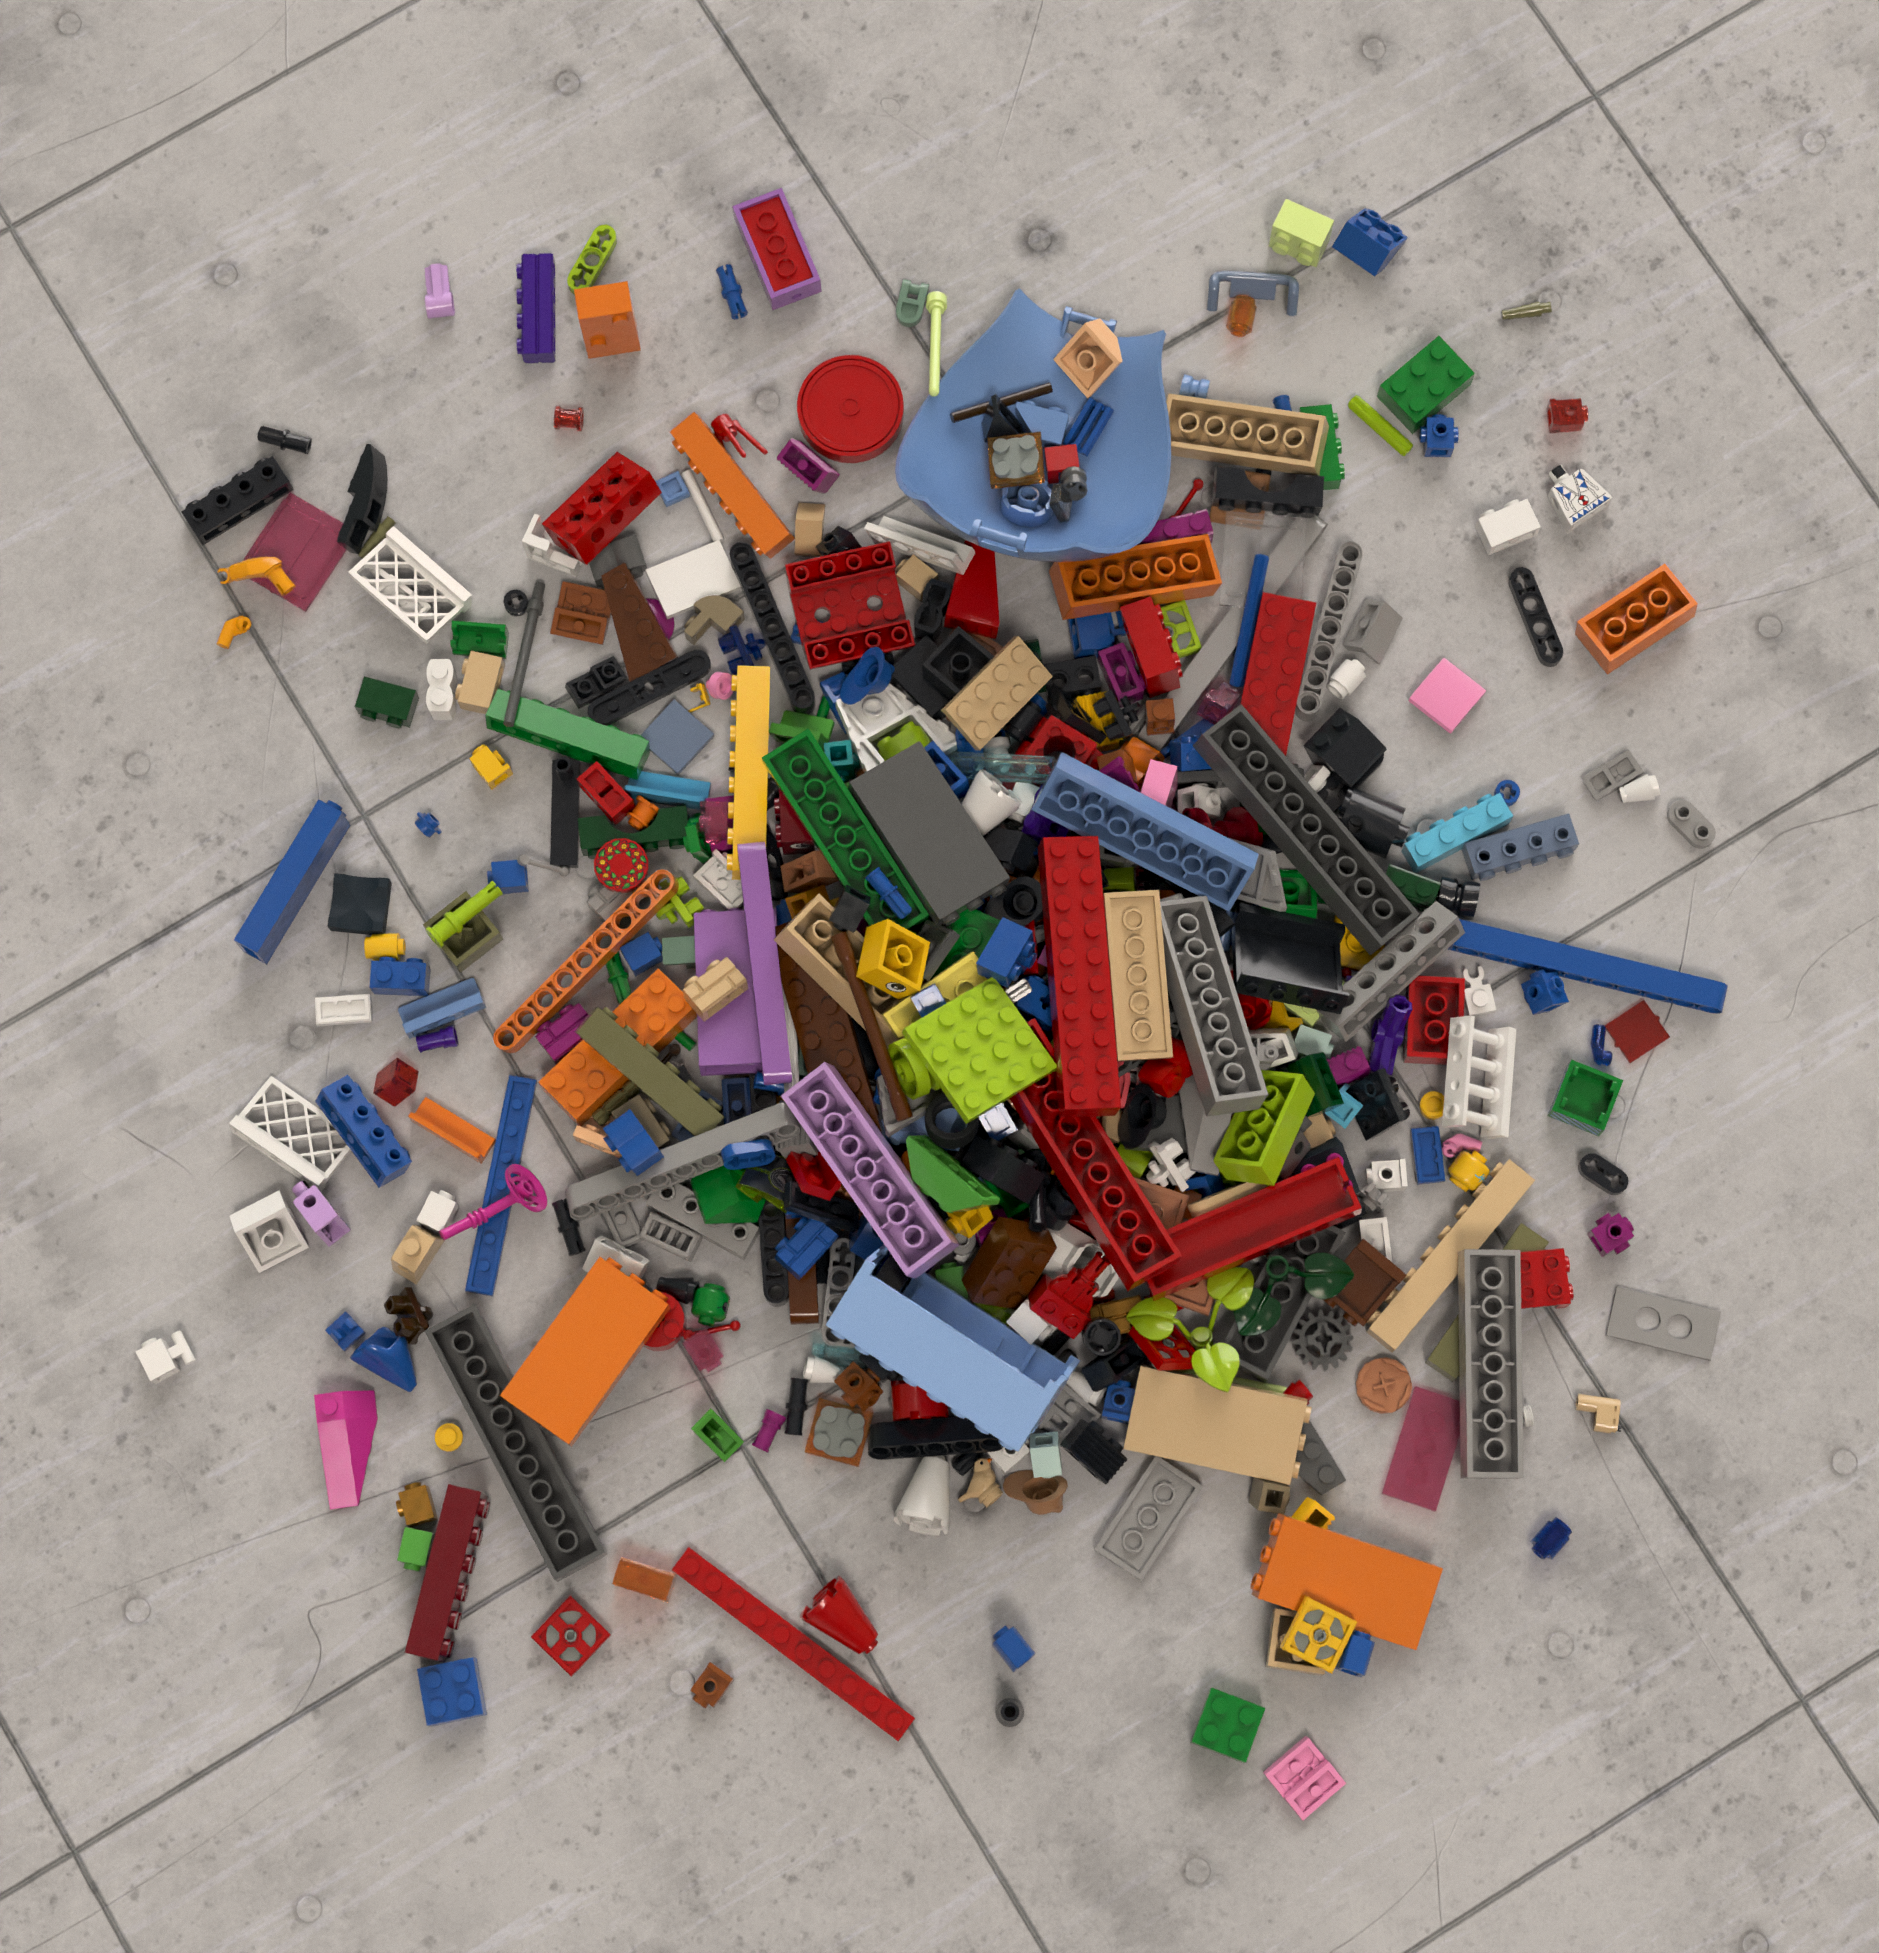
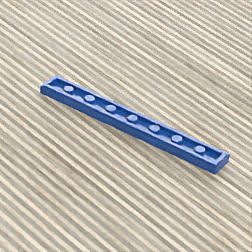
M509 1075L482 1209L510 1194V1189L505 1179V1171L512 1164H521L537 1080ZM510 1174L512 1178L518 1176L517 1174ZM512 1206L490 1217L487 1223L478 1226L465 1288L466 1292L494 1296Z

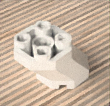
M1068 1223L1063 1229L1058 1231L1048 1228L1057 1245V1249L1041 1275L1047 1274L1053 1279L1059 1275L1067 1274L1073 1267H1076L1077 1270L1083 1268L1097 1251L1103 1254L1101 1257L1105 1253L1096 1240ZM1111 1264L1095 1280L1099 1284V1289L1093 1297L1107 1296L1118 1280L1119 1276Z

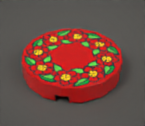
M626 838L613 839L605 843L598 850L594 859V871L599 883L612 892L628 893L637 889L645 881L649 870V860L644 849L635 841Z

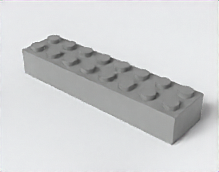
M1207 896L1160 901L1167 989L1206 1117L1257 1110L1268 1096V1092Z
M1464 1249L1458 1252L1461 1479L1524 1478L1520 1250Z

